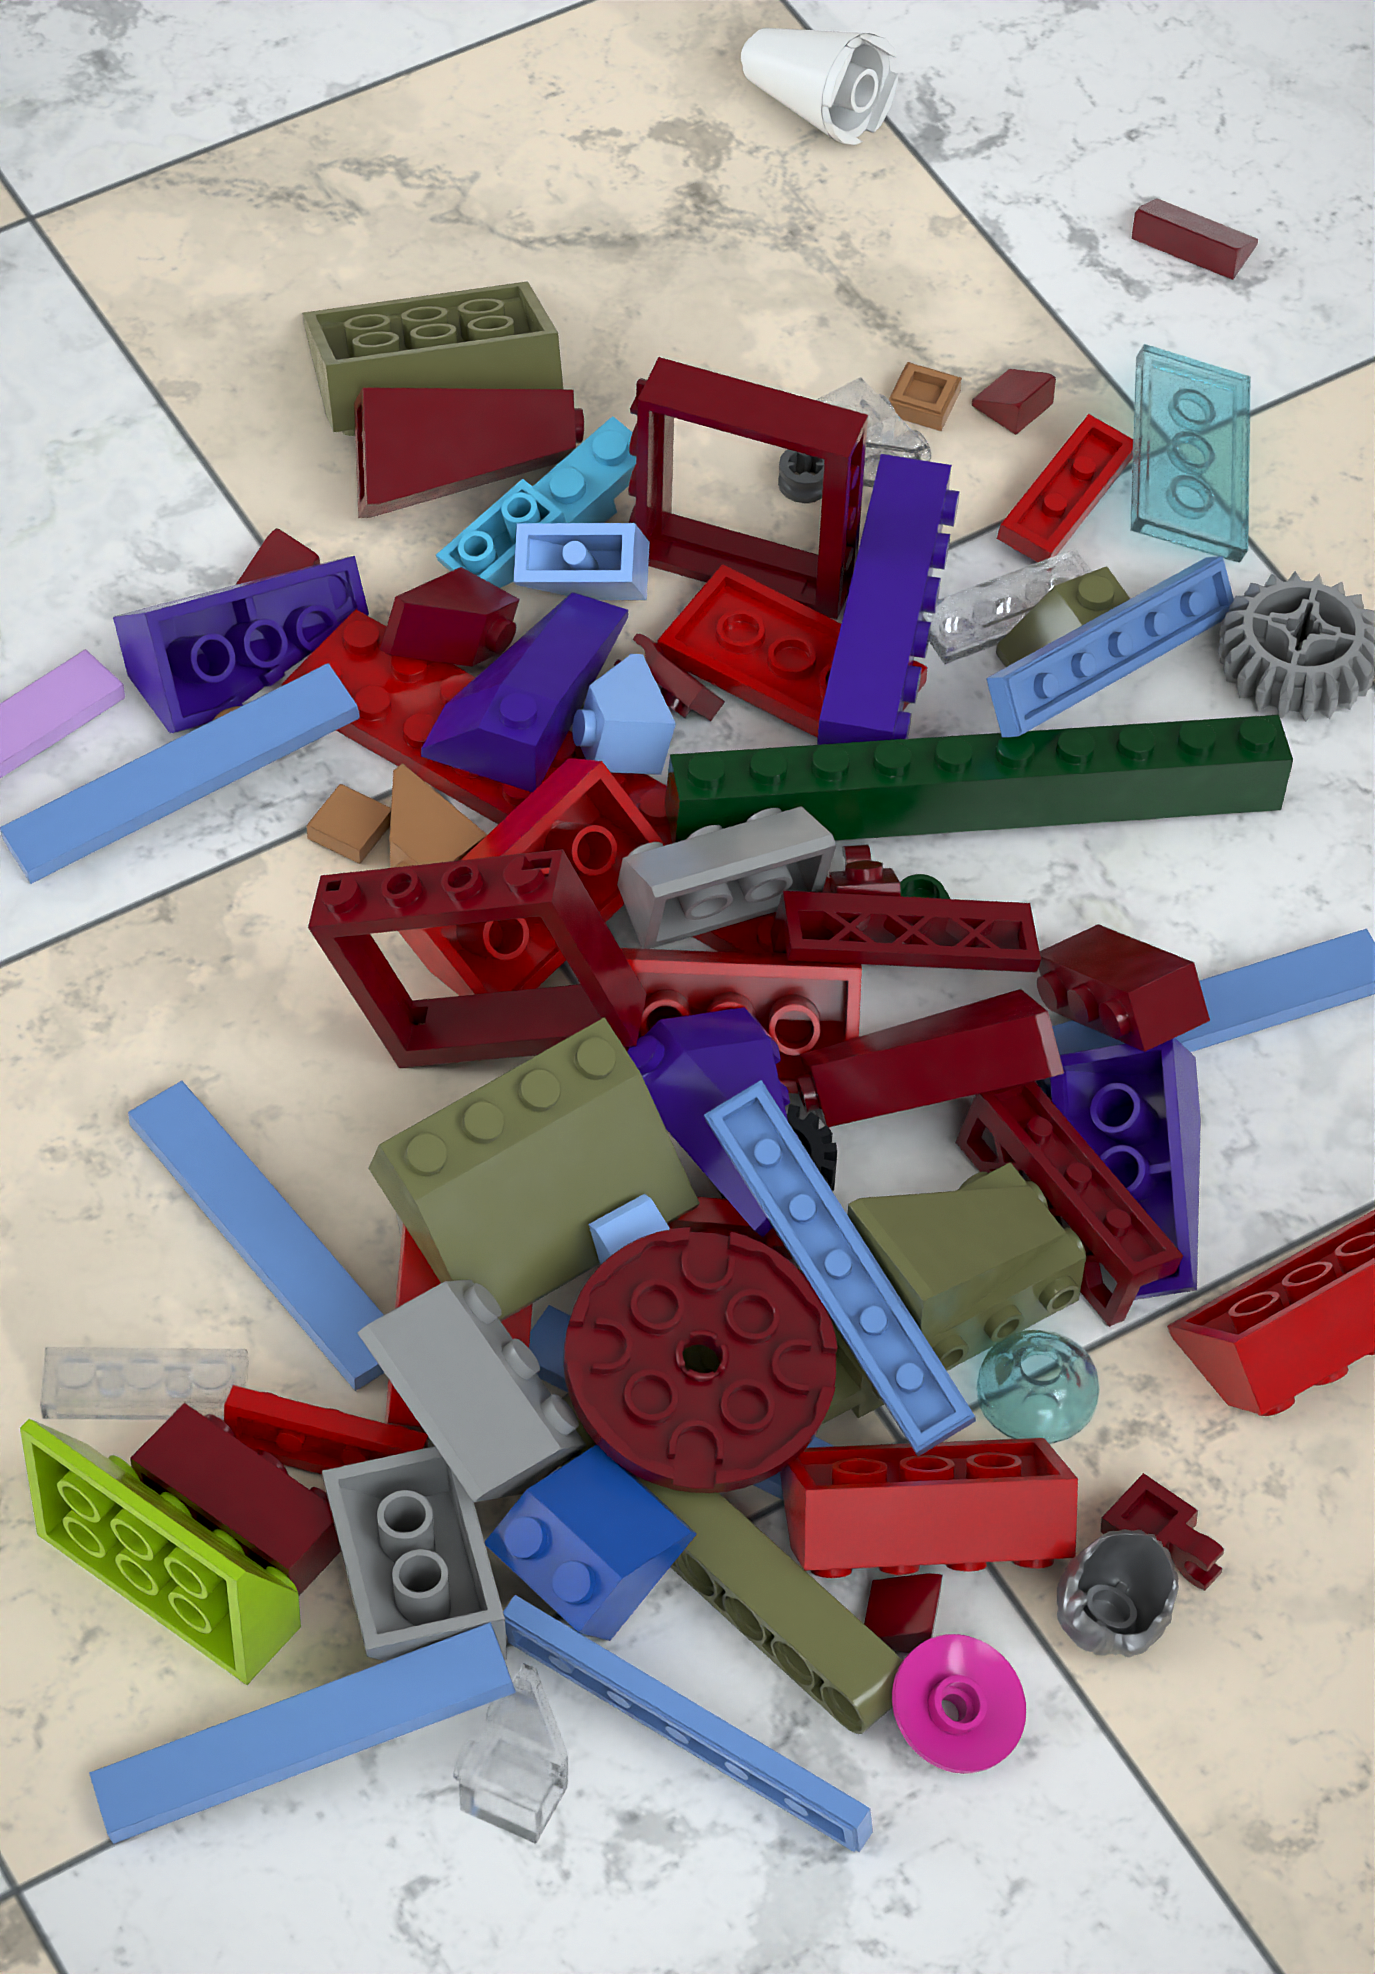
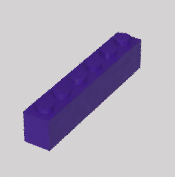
M886 454L880 455L819 718L817 745L908 739L912 713L903 712L904 702L915 704L917 700L922 668L912 665L914 657L926 658L931 622L922 621L924 612L932 614L936 612L941 578L932 577L933 569L945 570L950 534L942 533L943 525L954 527L960 491L949 490L952 465Z

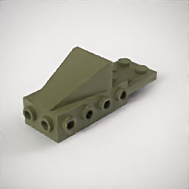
M1011 1162L990 1173L979 1172L971 1176L956 1191L859 1198L848 1204L847 1215L946 1371L1079 1301L1086 1262L1084 1246L1072 1229H1063L1050 1213L1046 1198L1040 1188L1033 1181L1026 1182ZM833 1322L832 1325L838 1348L836 1352V1388L831 1405L822 1424L850 1409L857 1418H860L884 1405ZM692 1345L682 1352L685 1361L684 1367L687 1371L692 1369L698 1373H709L712 1371L715 1373L719 1367L718 1357L709 1347Z

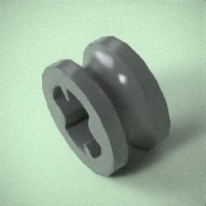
M787 449L781 455L779 462L778 485L782 494L786 498L799 503H811L822 499L825 459Z

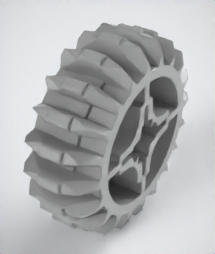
M1294 571L1288 581L1283 582L1271 574L1268 581L1265 582V586L1250 583L1244 596H1235L1233 603L1229 607V612L1226 613L1225 619L1221 622L1218 655L1220 656V663L1224 664L1226 681L1237 683L1236 688L1238 689L1239 698L1256 696L1255 702L1258 711L1271 705L1277 707L1281 719L1289 711L1300 712L1306 722L1313 714V711L1318 710L1330 719L1334 711L1337 710V706L1351 710L1354 702L1357 701V697L1366 696L1367 691L1372 687V682L1375 679V611L1364 609L1362 594L1345 596L1343 582L1332 587L1326 586L1322 582L1320 573L1313 581H1302L1296 571ZM1303 641L1301 650L1298 651L1300 642Z

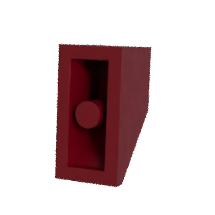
M462 567L457 568L395 597L380 650L392 656L473 667L495 655L502 654L510 646L516 633V623L513 620L520 599Z

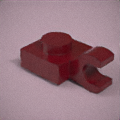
M636 634L633 640L644 649L645 660L655 681L662 686L660 691L667 706L684 718H686L691 710H694L711 721L725 701L683 668L671 661L656 642L645 635ZM617 659V661L614 663V666L620 663L621 660Z
M868 844L842 847L845 871L829 872L831 893L901 896L900 882L893 869L883 868V863L872 861Z
M1144 1473L1101 1517L1100 1532L1102 1534L1124 1529L1131 1531L1142 1530L1146 1534H1154L1156 1539L1162 1542L1163 1547L1168 1549L1172 1560L1183 1577L1199 1589L1205 1591L1222 1573V1568L1216 1562L1224 1554V1548L1209 1536L1193 1529L1197 1525L1198 1510Z

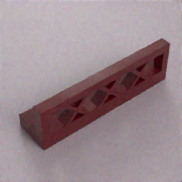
M782 891L770 933L773 952L787 953L788 961L1037 973L1041 962L1030 903Z
M1035 1081L975 1094L955 1143L979 1172L990 1173L1010 1162L1022 1178V1170L1044 1194L1050 1213L1062 1226L1061 1216L1077 1234L1084 1246L1086 1262L1081 1284V1294L1109 1327L1124 1321L1139 1288L1174 1274L1183 1258L1182 1253ZM986 1127L994 1136L998 1157L981 1138ZM1099 1263L1104 1266L1117 1282L1113 1293L1103 1283Z

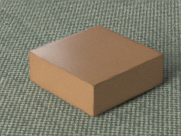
M907 362L888 400L887 415L942 431L960 394L962 378Z
M339 784L307 824V839L360 864L390 827L391 808L343 784Z

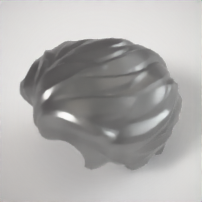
M1124 1529L1110 1531L1100 1536L1070 1560L1069 1565L1065 1568V1572L1059 1580L1057 1587V1619L1062 1629L1078 1647L1085 1651L1093 1652L1095 1655L1122 1654L1125 1657H1132L1146 1652L1163 1635L1166 1627L1172 1620V1612L1179 1588V1578L1170 1552L1167 1548L1163 1547L1162 1542L1158 1541L1154 1534H1146L1142 1530L1131 1531Z

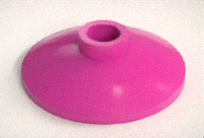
M946 1634L936 1636L914 1648L902 1661L895 1675L892 1689V1705L897 1725L910 1747L928 1763L953 1773H977L1000 1763L1017 1746L1026 1722V1700L1023 1687L1010 1663L989 1644L966 1635ZM942 1700L950 1701L956 1706L958 1710L957 1721L952 1720L946 1715L942 1707Z

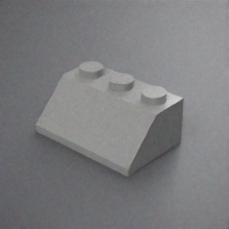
M802 806L784 812L779 808H770L754 814L747 822L725 829L720 825H711L695 831L687 840L663 846L660 842H652L634 849L628 857H624L622 860L617 886L642 949H651L777 912L782 891L822 892L836 849V843L833 835Z
M472 1280L445 1281L367 1324L357 1334L473 1502L523 1494L528 1488L547 1477L586 1446L576 1431V1428L579 1426L578 1419L567 1402L556 1394L551 1395L539 1378L537 1372L540 1371V1365L532 1351L519 1339H512L498 1317L501 1316V1309L493 1295L482 1285L474 1284Z
M434 1446L323 1470V1482L367 1657L388 1661L491 1622L504 1660H507L505 1617L475 1505L437 1448Z

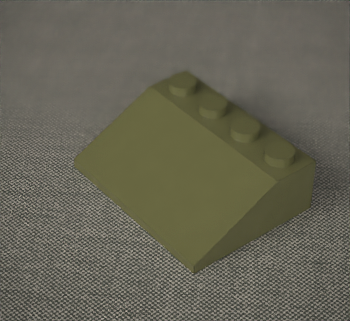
M528 281L302 313L325 414L333 432L342 431L347 436H355L354 402L362 388L563 389L558 331Z
M605 1017L379 1144L368 1168L439 1281L443 1283L445 1281L472 1280L474 1284L478 1283L485 1287L500 1306L501 1316L498 1317L500 1322L600 1264L588 1225L643 1194L652 1199L667 1225L697 1208L700 1204L640 1071Z

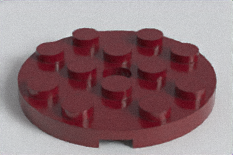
M690 1227L659 1231L641 1237L612 1254L598 1267L581 1290L573 1307L565 1336L563 1367L568 1394L577 1417L593 1441L612 1460L634 1475L662 1487L690 1493H719L742 1489L760 1483L787 1467L788 1463L794 1461L803 1453L820 1429L831 1405L836 1388V1352L838 1348L835 1331L828 1311L804 1274L789 1260L767 1245L742 1234L731 1231L729 1236L714 1233L690 1232ZM692 1345L709 1347L717 1355L719 1367L715 1373L713 1371L698 1373L692 1369L687 1371L684 1367L685 1361L682 1352Z

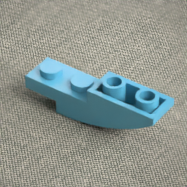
M612 416L535 485L531 486L524 479L520 480L436 554L437 560L450 572L462 567L501 588L514 582L517 524L605 523L617 513L614 499L629 486L631 474L636 465V456L629 454L630 440L633 432Z

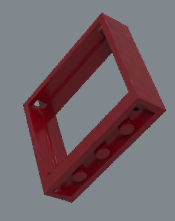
M658 357L648 379L640 378L637 381L636 397L630 407V413L637 415V423L634 427L629 446V454L636 456V465L632 471L628 489L629 496L636 497V504L631 512L629 523H635L650 542L648 566L707 583L719 567L724 564L829 618L838 619L848 597L858 555L868 414ZM674 418L825 459L819 553H811L672 514Z
M563 849L320 876L308 929L399 1068L536 1056L604 1017L624 1047L637 1046L647 994ZM550 867L548 877H545L541 869L537 868ZM540 916L580 984L412 1000L371 934Z

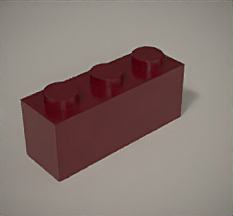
M1100 924L1040 951L1041 962L1039 972L1041 976L1037 978V989L1047 1008L1052 1012L1146 1052L1210 1021L1193 961Z
M184 1402L130 1457L131 1467L143 1484L159 1495L162 1492L174 1495L187 1507L192 1518L211 1532L214 1529H220L228 1533L241 1546L245 1556L262 1568L266 1569L268 1566H272L283 1572L294 1583L299 1596L341 1552L326 1492L317 1487H312L309 1490L289 1476L284 1465L275 1456L263 1450L257 1453L236 1438L232 1429L222 1419L213 1414L203 1416Z

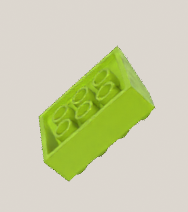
M30 1418L20 1427L37 1535L223 1669L248 1685L301 1628L298 1591L294 1583L283 1572L272 1566H268L266 1569L262 1568L245 1556L241 1546L228 1533L220 1529H214L211 1532L194 1520L187 1507L174 1495L168 1492H162L159 1495L140 1481L133 1468L123 1459L115 1455H110L107 1458L87 1443Z

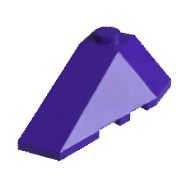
M349 556L114 616L113 620L127 676L168 732L176 733L207 724L225 709L243 706L242 703L264 687L272 686L285 676L287 670L311 654L355 609L367 616L369 612L355 556Z
M572 592L445 704L421 748V757L533 792L541 785L573 724L576 711L581 709L586 699L589 685L596 680L628 619V609Z
M745 1007L661 1019L644 1036L640 1037L637 1040V1046L630 1047L627 1053L640 1071L666 1130L752 1229L761 1237H764L773 1226L706 1122L704 1114L762 1080L788 1121L785 1106L790 1104L787 1087L779 1081L776 1064L781 1061L778 1045L754 1015Z
M1176 1038L1146 1052L1125 1043L1061 1054L1060 1059L1064 1074L1050 1077L1052 1102L1183 1255L1174 1274L1141 1286L1134 1300L1197 1291L1201 1116L1196 1057Z

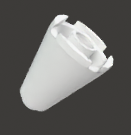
M762 28L745 42L741 52L743 72L749 81L835 141L844 144L857 145L863 142L857 137L867 130L874 133L882 125L892 106L898 84V74L890 71L889 55L897 58L894 47L886 38L872 33Z

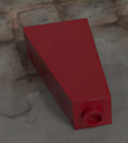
M362 388L354 402L358 518L375 517L560 463L576 448V443H582L584 437V414L582 408H574V390Z
M1018 989L800 1054L805 1073L795 1076V1081L805 1112L815 1111L825 1126L833 1127L1064 1074L1048 1011L1022 989Z

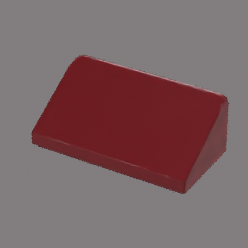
M1158 198L1141 205L1134 215L1131 239L1232 280L1258 244V239Z

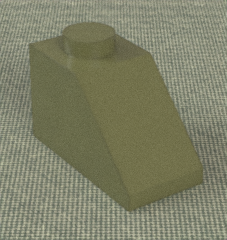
M1107 566L1055 585L997 644L996 654L1005 667H1008L1128 601L1130 597Z

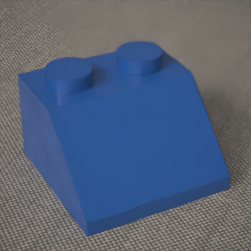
M595 1445L528 1488L485 1540V1545L578 1633L611 1641L697 1533L635 1476L612 1460L598 1445Z

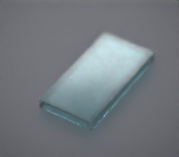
M1147 344L1142 346L1136 356L1130 531L1214 556H1223L1224 559L1234 562H1241L1248 552L1251 376Z

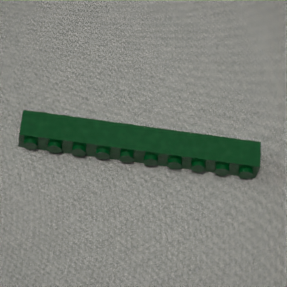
M1279 715L1027 731L1017 737H1002L1001 733L670 754L665 810L672 844L687 840L692 833L707 826L720 825L725 829L745 823L751 816L766 809L779 808L784 812L801 806L833 835L835 841L1275 811L1282 809L1293 757Z

